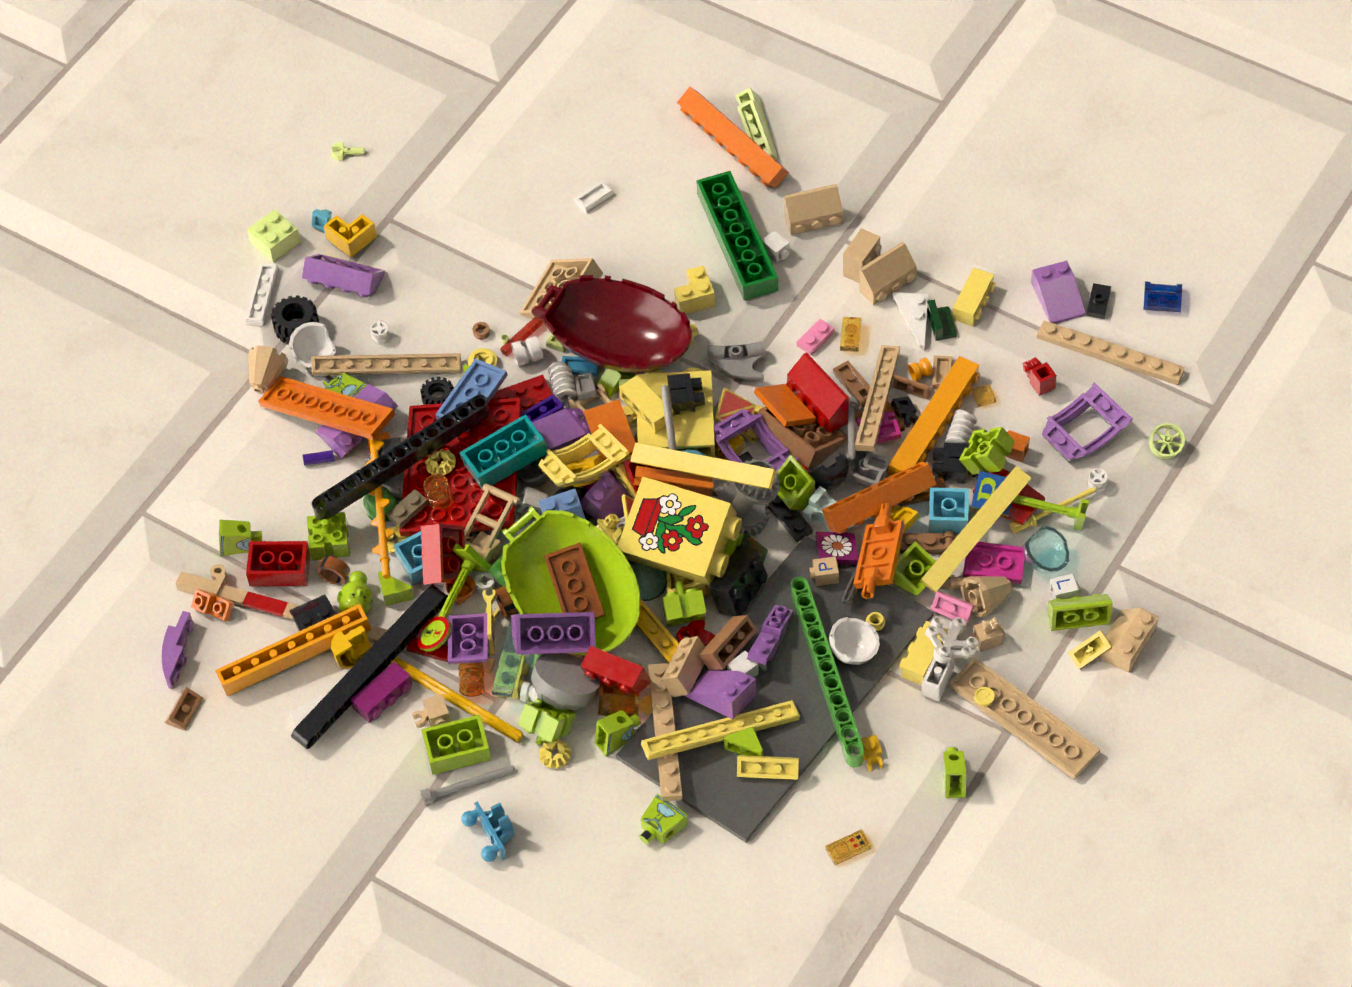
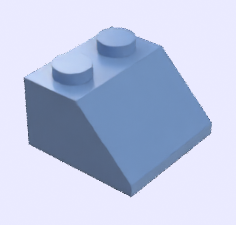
M576 489L539 500L542 513L546 510H562L585 519Z

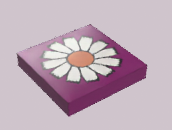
M816 531L815 538L819 559L836 556L837 564H858L859 558L854 533L838 534L835 532Z

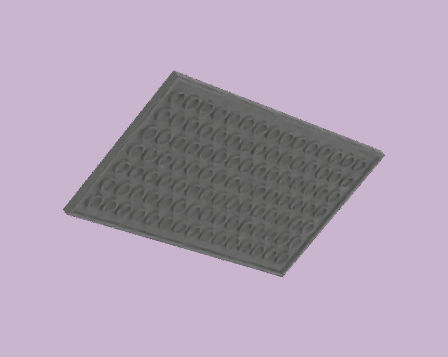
M805 536L761 586L756 596L747 606V609L742 613V615H748L758 631L733 658L735 659L744 651L747 653L750 651L774 605L794 610L783 640L772 661L769 660L766 665L758 663L759 674L754 677L756 678L757 696L739 714L793 700L800 715L799 720L756 731L755 733L763 749V756L799 758L798 779L834 737L836 730L792 601L791 581L796 577H804L808 581L829 646V635L832 626L839 619L848 617L866 622L867 616L872 612H879L885 618L884 628L876 631L879 636V649L868 662L860 665L846 664L840 661L831 649L852 714L915 639L919 627H923L925 622H929L934 616L933 611L890 585L875 586L874 597L870 598L869 595V599L863 598L861 595L863 588H858L852 604H843L841 602L842 596L856 565L837 564L839 583L815 586V580L810 578L809 568L813 567L812 560L819 558L816 541L808 536ZM705 664L703 665V667H702V669H701V671H700V673H699V675H698L696 681H697L706 671H708V668L706 667ZM684 695L672 697L675 731L727 718V716ZM652 713L616 754V759L660 787L657 758L648 760L641 745L642 740L655 737ZM724 740L678 752L682 788L681 801L745 843L797 781L794 779L737 777V757L739 754L726 750Z

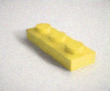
M738 755L737 777L798 780L799 758Z

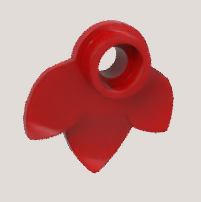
M694 620L688 626L679 629L676 639L680 643L684 636H689V638L698 636L704 646H707L715 635L704 630L705 620Z

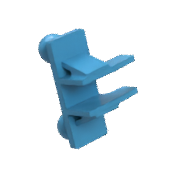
M478 801L475 802V810L464 812L461 816V821L464 826L472 827L477 823V817L479 818L484 832L491 844H493L482 849V859L486 862H492L496 859L497 852L502 860L507 859L504 845L515 835L508 815H505L501 803L492 806L491 811L484 812Z

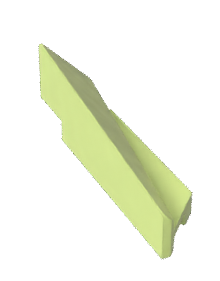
M748 88L735 95L740 104L737 109L746 134L777 160L778 156L760 97L754 90Z

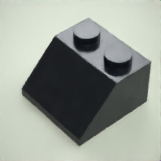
M325 594L289 610L298 631L336 615Z

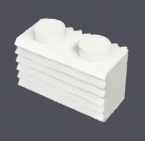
M934 658L932 659L931 665H929L925 678L922 681L923 696L940 701L954 671L955 658H952L946 664L939 663Z

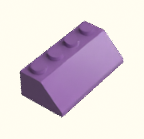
M315 254L305 257L302 278L307 279V282L311 284H318L319 282L323 283L324 287L334 289L338 287L341 288L342 292L351 293L354 291L358 292V296L368 297V295L376 293L386 270L323 254Z
M370 384L354 396V398L392 408L394 411L398 407L386 392ZM322 425L315 431L340 459L365 438Z
M594 612L511 615L512 637L516 655L588 652L590 646L596 648Z

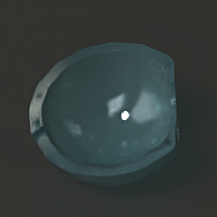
M1043 525L1022 546L1025 560L1029 566L1038 572L1047 574L1058 572L1065 568L1069 562L1067 540L1055 528Z
M628 560L636 576L640 598L643 601L656 599L666 591L667 572Z

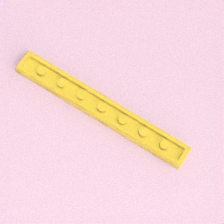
M635 443L630 460L636 464L770 490L772 489L776 470L640 443Z
M1016 466L920 581L936 593L1030 481L1031 477Z
M793 700L742 713L734 719L727 717L641 741V745L647 759L652 760L722 741L726 735L749 727H753L756 732L797 721L800 715Z

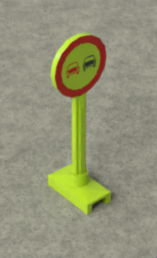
M459 544L454 545L452 551L464 561L461 571L439 616L426 622L418 633L417 644L426 652L436 650L448 639L451 632V623L446 618L468 574L472 570L474 572L488 573L487 570L491 567L469 544H466L464 549Z

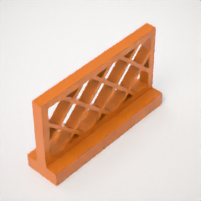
M636 466L634 478L635 486H639L642 477H646L709 497L714 484L713 478Z

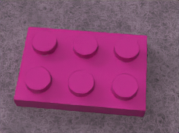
M978 542L965 557L963 577L1003 576L1011 583L1021 584L1026 547Z

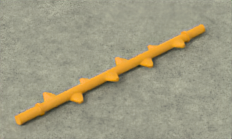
M378 435L374 440L368 438L370 441L371 459L365 465L378 458V451L384 446V442L377 441ZM381 485L368 493V495L375 496L377 516L371 521V526L378 527L380 543L372 549V552L381 555L380 562L382 564L383 578L388 579L391 575L387 539L394 534V530L386 528L384 508L390 503V500L383 498Z

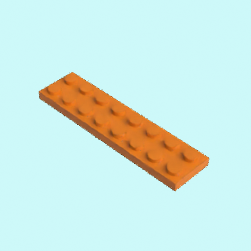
M279 376L258 400L261 407L372 440L377 437L395 415L392 408Z

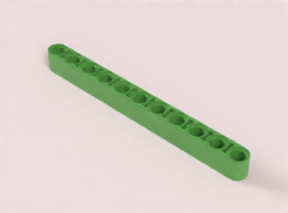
M796 577L791 581L792 601L846 763L850 767L856 768L864 762V747L809 583L804 577Z

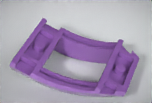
M1094 382L1085 394L1082 393L1076 400L1057 414L1047 417V423L1043 429L1042 436L1066 460H1072L1087 456L1108 443L1133 418ZM1091 406L1111 427L1098 438L1082 447L1062 427L1080 416Z
M741 409L714 425L716 442L729 461L743 463L727 441L750 427L764 448L772 456L766 462L775 467L776 472L791 455L789 450L767 427L760 413L754 415L750 414L749 410Z

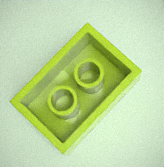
M480 715L421 729L432 775L491 760Z

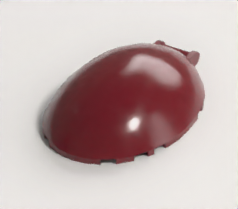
M579 275L578 279L566 281L562 288L549 285L542 300L531 311L535 317L544 321L555 339L570 352L592 364L614 371L641 373L665 368L686 353L692 339L690 321L685 312H681L677 308V304L674 301L672 303L665 299L664 294L643 284L623 278L622 281L612 280L611 276L606 275L605 278H593V275ZM554 297L555 299L550 304L548 309H544L551 300V298Z

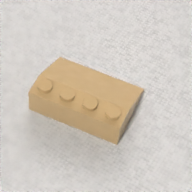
M593 258L551 260L519 312L520 315L544 323L542 319L535 317L531 311L542 300L549 285L562 288L566 281L578 279L579 275H593V278H601L603 275L602 270ZM554 297L551 298V300L544 309H548L550 304L555 299Z

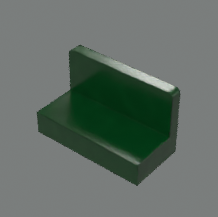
M935 299L927 301V313L935 341L957 337L949 306L937 308Z

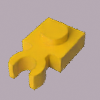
M877 735L861 738L864 747V760L868 759V770L872 771L873 763H877L879 768L882 769L883 761L879 757L882 756V750Z

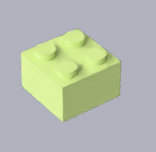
M275 209L247 229L250 243L272 262H275L301 243L298 229Z

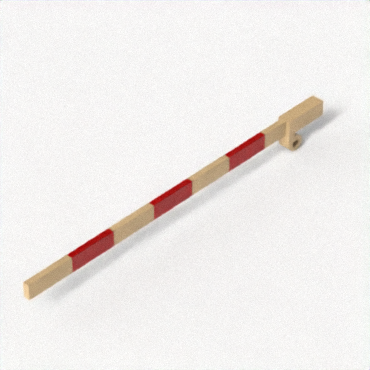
M216 564L210 569L212 580L181 571L176 581L177 590L195 594L196 589H201L234 602V604L292 620L293 618L289 610L300 606L227 586L226 569L221 564ZM370 625L371 630L366 632L369 641L376 643L388 629ZM415 637L404 649V651L448 662V646L442 645L434 651L426 652L418 646L417 637ZM489 657L488 662L460 663L455 665L491 674L495 659Z

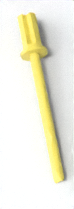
M1096 487L1083 491L1075 497L1058 503V505L1068 506L1076 500L1094 493ZM1044 510L1032 515L1024 525L1012 522L1009 524L1010 530L1016 534L1030 526L1035 527L1037 526L1036 520L1053 512Z

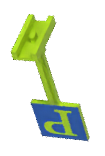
M979 471L971 508L979 510L1006 477ZM1017 495L1001 515L1009 517L1011 504L1016 503L1067 515V517L1074 519V529L1082 530L1089 500L1081 499L1077 508Z

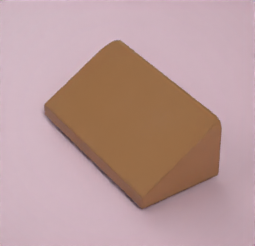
M895 374L893 376V388L925 399H928L933 391V388L928 385Z
M186 687L179 695L164 723L185 730L203 697Z

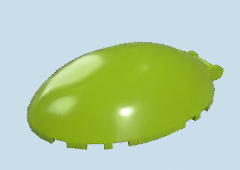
M531 506L523 517L509 529L505 528L502 531L510 541L509 544L503 547L502 575L505 579L506 589L520 614L562 613L544 555L581 542L606 615L595 620V646L605 652L613 651L622 645L632 634L640 614L639 586L631 565L617 545L588 520L562 510H546L540 516ZM533 517L536 518V520L530 526H528L523 532H521L516 538L513 537V535L519 529H521L526 523H528ZM587 652L572 654L586 656Z

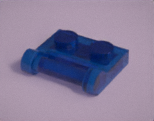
M1145 281L1143 310L1181 313L1182 284H1151V282Z

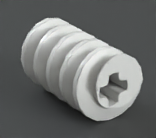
M560 361L551 364L548 372L553 394L561 403L567 402L570 399L574 400L577 397V392L574 385L572 368Z
M956 410L944 443H968L978 421L977 418L965 410Z

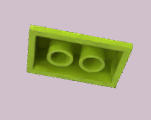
M1093 594L1092 596H1074L1067 599L1056 598L1049 600L1047 613L1051 631L1109 625L1113 604L1111 598L1107 594Z

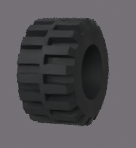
M296 295V297L288 296L287 299L283 298L272 309L271 319L276 337L280 338L283 343L287 342L289 344L291 335L302 324L310 322L319 323L315 304L304 296L302 298L299 295ZM293 319H301L296 322H289Z

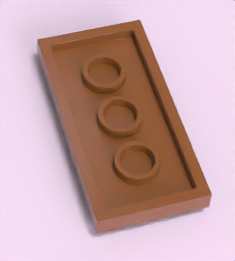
M581 542L544 555L562 613L594 612L595 620L605 617L606 615Z

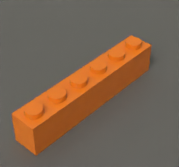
M919 462L821 510L829 530L840 534L846 532L848 527L852 525L856 526L864 523L865 519L869 517L879 516L882 503H884V507L885 503H890L893 508H896L898 503L910 501L915 498L914 495L929 492L930 488L937 484L930 465L925 462Z

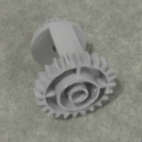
M752 459L751 461L743 462L744 464L775 470V467L762 459ZM778 473L775 474L771 490L730 482L728 485L725 482L722 487L718 486L711 495L712 498L731 503L737 512L736 517L742 519L739 533L744 534L746 539L750 535L755 537L757 533L760 534L768 524L767 522L770 519L768 516L770 510L767 509L768 503L775 499L780 488Z

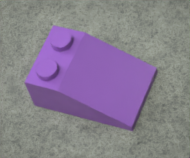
M1067 260L1032 270L1031 284L1049 322L1056 324L1086 316L1074 274Z
M565 408L532 422L544 438L547 449L551 451L567 447L588 433L591 435L584 413L579 408Z
M607 472L580 501L582 509L596 521L598 519H605L609 514H615L620 519L624 517L621 496L623 494L631 498L632 496L620 481Z
M487 613L449 616L448 621L451 623V632L448 637V664L488 662L490 646L487 635Z
M708 670L694 683L689 695L684 696L734 719L757 696L756 678L741 671Z

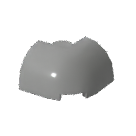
M856 451V458L854 460L848 458L849 474L859 484L869 487L884 480L891 459L870 451Z

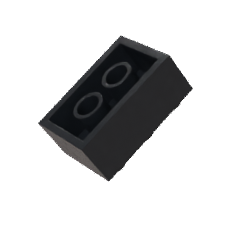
M738 545L729 558L723 577L716 576L708 587L720 614L730 617L741 616L751 600L756 596L762 584L766 582L768 575L758 550Z

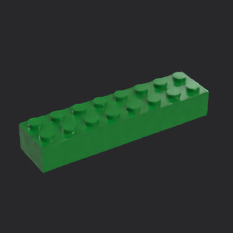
M731 171L696 180L697 195L743 300L778 291V276Z

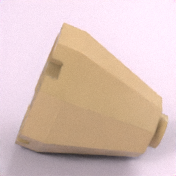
M257 345L255 349L253 347L250 348L248 354L250 386L255 392H266L279 378L289 361L286 354L281 352L279 355L276 353V349Z
M970 576L964 578L963 582L966 583L961 586L963 601L975 605L972 615L976 617L989 615L1010 596L1012 591L1011 582L1003 576Z

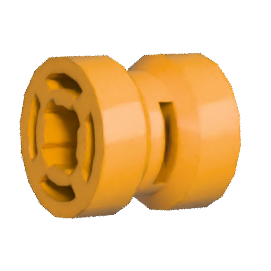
M926 357L920 359L918 363L908 364L909 374L914 381L920 380L922 376L927 377L933 374L931 363Z

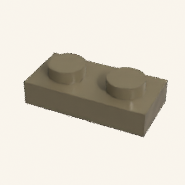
M414 489L388 512L387 516L402 528L429 504L428 499Z

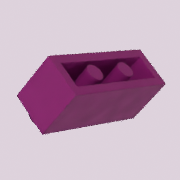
M393 662L351 698L353 710L368 723L379 718L387 707L392 706L402 694L407 693L411 689V686H413L411 675L396 662Z

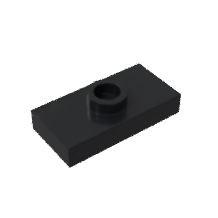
M1093 283L1086 316L1105 319L1111 286Z

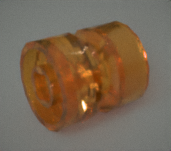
M433 474L424 481V491L433 508L445 509L451 505L454 497L445 476Z
M460 663L458 666L460 694L467 697L483 694L485 691L483 663Z

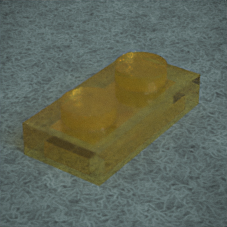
M843 317L840 351L859 352L861 318Z

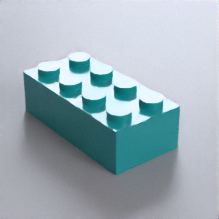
M525 414L461 451L460 455L465 467L482 489L485 483L492 486L547 454L546 451L548 449L544 438Z

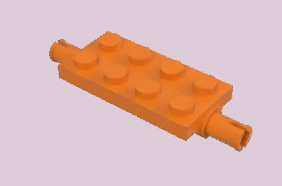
M882 503L879 516L876 517L874 524L866 525L853 583L856 589L863 588L861 595L865 599H869V595L870 598L874 597L875 586L893 584L905 524L903 520L894 521L890 518L893 509L890 503H885V507L884 503Z

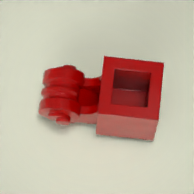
M1036 357L1028 360V362H1023V371L1027 374V377L1030 379L1029 383L1039 396L1056 388L1057 375L1047 362L1042 364Z

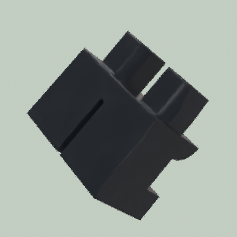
M690 373L667 375L673 415H679L680 411L689 409L695 412V406L705 405L704 393H693V391L703 390L701 377L691 378Z
M944 443V448H934L933 460L943 461V463H932L933 476L942 477L944 482L952 479L957 480V483L965 484L966 467L959 459L964 449L967 448L968 443Z

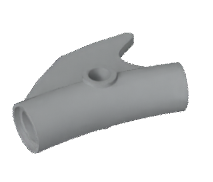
M762 341L730 346L709 345L707 361L713 363L731 377L750 380L764 379L763 374L752 368L759 359L765 358Z

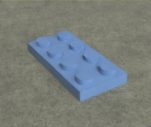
M474 359L435 414L436 418L443 417L476 395L486 396L489 402L508 376L507 371Z

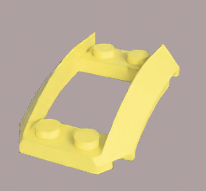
M599 424V429L590 435L588 433L567 447L555 451L548 449L546 451L547 456L544 461L541 459L538 466L557 487L575 485L591 481L606 474L629 457V451L605 427ZM596 449L607 458L595 467L573 474L565 466V464L586 457Z

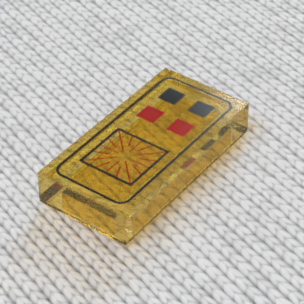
M862 829L825 846V850L834 865L871 849V844Z

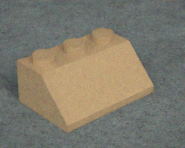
M837 184L784 196L785 221L790 235L843 223V210Z
M904 242L899 243L860 268V292L873 305L883 301L888 295L897 292L901 287L913 282L916 278L917 266Z
M1142 608L1121 610L1105 635L1112 648L1098 656V658L1129 673L1155 633L1159 616Z

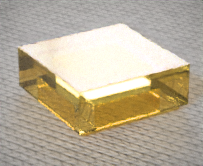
M990 384L972 389V395L978 407L996 403V397Z

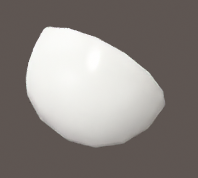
M310 322L302 324L295 329L290 337V353L294 360L303 367L312 368V356H330L336 353L327 329L322 323Z
M845 617L839 619L832 626L829 635L832 651L840 661L846 664L860 665L868 662L877 653L880 646L879 636L875 628L867 621L864 622L857 618Z

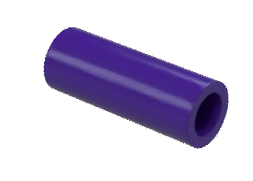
M333 450L303 454L304 466L334 461Z

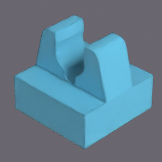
M327 209L322 211L314 210L312 212V227L325 232L324 225L331 220L332 212Z

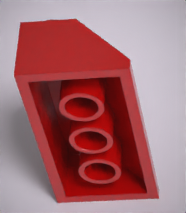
M807 352L804 353L787 374L786 385L814 414L819 425L824 427L828 433L847 425L849 397Z

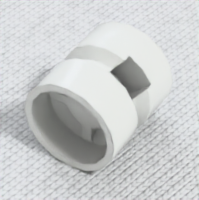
M537 336L527 338L525 342L520 340L511 343L517 366L528 364L529 360L534 362L543 359Z

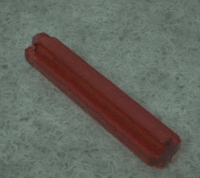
M534 317L500 348L501 353L508 356L512 352L511 343L520 340L524 342L543 325L542 319Z

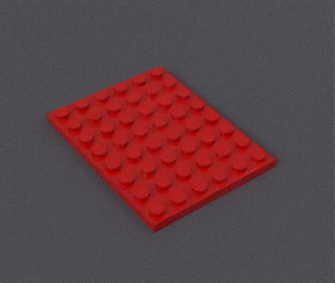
M520 398L490 400L491 413L489 417L473 426L468 432H464L441 447L445 451L449 450L455 456L456 464L450 473L443 476L430 474L425 464L428 456L404 470L402 500L415 489L428 499L429 504L406 525L399 528L401 536H412L421 531V526L433 524L464 526L465 530L484 491H482L465 467L460 452L520 418L522 405ZM443 403L409 406L407 439L438 420L435 414ZM442 458L439 459V461L437 462L438 466H440L441 462L443 461ZM518 471L492 486L516 496ZM490 494L480 514L498 522L508 501ZM515 504L511 508L501 530L509 529L515 523ZM476 521L471 532L494 530V528Z

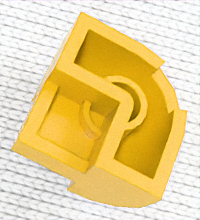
M362 625L352 629L346 635L340 630L331 641L334 658L341 670L352 668L372 647Z

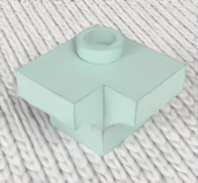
M819 487L809 498L808 506L803 511V518L809 525L819 522L828 526L821 509L837 501L833 500L824 488Z

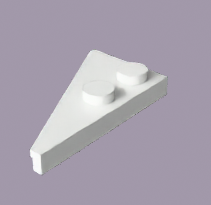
M893 292V301H896L900 314L904 317L909 331H912L917 346L924 350L928 294Z

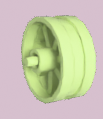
M1172 423L1158 425L1149 437L1150 450L1160 459L1168 460L1175 458L1180 454L1185 444L1183 431ZM1166 428V435L1164 436L1158 430ZM1169 429L1174 430L1176 434L1173 436L1169 435ZM1156 433L1162 440L1153 441L1154 434ZM1180 436L1181 443L1174 442L1173 439ZM1161 444L1162 447L1160 451H1158L1154 447V445ZM1171 445H1174V446H1177V447H1180V448H1179L1178 451H1176V452L1174 453L1173 450H1172ZM1164 448H1168L1170 454H1163L1162 451Z

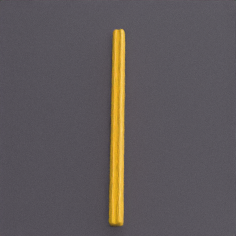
M395 657L389 664L391 665L393 662H396L411 675L412 680L437 695L442 694L444 699L472 716L480 715L482 722L512 740L520 742L523 738V732L399 657Z

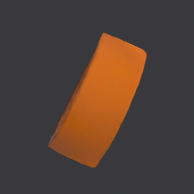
M469 575L466 578V585L462 586L455 600L457 605H461L469 599L475 590V582ZM446 585V590L448 594L450 593L453 585Z

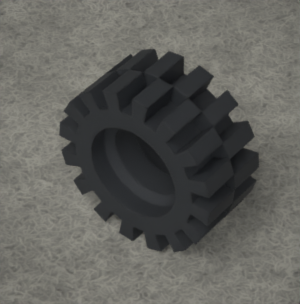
M434 377L431 378V381L426 380V385L422 384V389H420L423 405L444 403L454 389L451 381H447V378L444 377L442 380L441 377H437V380ZM437 391L445 393L442 397L439 398L431 397V395Z

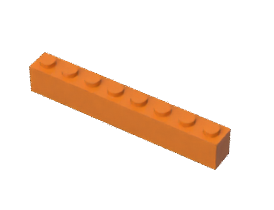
M689 86L677 101V104L681 106L680 111L687 116L690 114L693 117L691 120L698 126L702 125L704 127L703 131L709 136L714 135L716 137L714 141L720 146L725 145L727 147L726 151L733 157L736 155L738 157L737 161L744 167L746 165L749 166L750 169L748 171L755 177L759 175L762 178L760 181L765 186L769 187L771 185L777 188L788 175L789 171L698 91Z

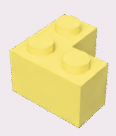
M704 265L687 269L688 285L674 288L677 308L681 312L688 314L714 307L715 293Z

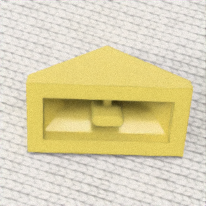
M1100 630L1068 653L1078 669H1081L1112 648V646Z

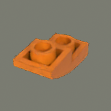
M196 589L191 608L204 614H211L223 621H229L234 602L201 589Z

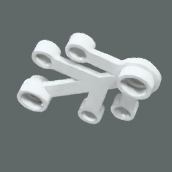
M933 617L930 622L931 626H928L925 634L935 646L934 659L942 664H946L952 658L970 659L974 653L973 650L979 643L978 640L974 637H968L966 641L955 640L958 635H962L965 631L966 621L960 617L953 619L949 625L950 633L947 635L942 627L944 621L940 617ZM937 635H939L944 645L941 644V642L937 638ZM951 648H962L961 651H959V650H950V649H951Z

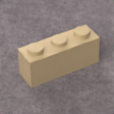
M698 636L686 637L680 641L661 679L672 697L689 695L704 665L698 655L705 646Z

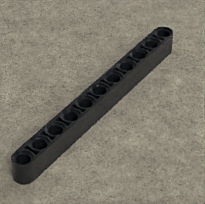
M484 395L474 396L312 500V508L316 518L321 521L331 518L489 417L491 412L487 397Z
M434 585L429 586L295 727L291 738L304 748L310 749L352 705L351 698L384 671L395 657L418 635L422 626L437 615L448 595Z

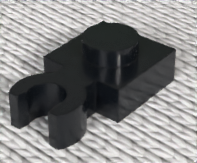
M909 396L893 399L890 404L898 418H904V425L907 428L910 427L912 422L915 425L919 417L915 415L917 410Z

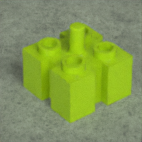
M1003 427L991 428L989 432L986 429L975 430L968 441L970 444L969 448L964 449L959 461L972 475L979 474V471H988L989 473L1001 471L1002 468H1005V457L1011 453L1015 441Z
M339 512L331 518L323 519L322 521L318 520L315 515L307 516L308 545L312 561L322 560L323 557L332 554L336 558L350 556L348 522L345 512Z
M678 581L675 583L677 592L667 593L666 597H663L662 606L666 627L694 620H705L706 608L702 590L697 591V588H692L685 591L683 581Z
M537 698L535 702L525 703L518 726L524 728V731L527 733H538L535 743L542 745L544 741L551 743L569 735L577 713L572 710L556 709L554 706Z

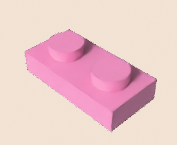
M819 319L797 341V347L812 355L835 333V328Z
M937 591L930 610L951 619L960 617L968 624L975 605Z

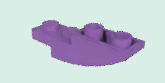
M774 605L762 625L761 633L748 652V660L764 665L769 660L772 661L783 640L794 610Z
M182 611L176 627L168 625L163 640L162 668L169 689H173L175 683L179 681L182 666H185L187 663V655L184 648L187 644V636L194 628V621L190 612Z

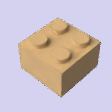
M862 228L859 230L843 253L844 277L860 283V268L880 256L882 248L880 236Z

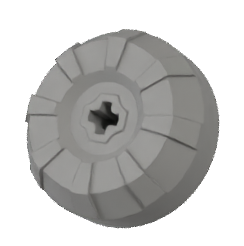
M566 653L541 655L536 660L531 673V682L537 697L559 710L577 711L587 706L596 697L600 680L597 678L592 680L584 676V672L580 667L583 660Z

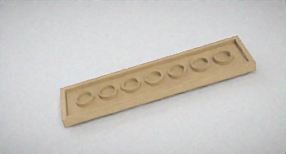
M975 657L949 682V687L1072 779H1075L1100 753V748ZM988 687L993 690L995 698L991 705L980 706L976 703L974 695L978 688Z

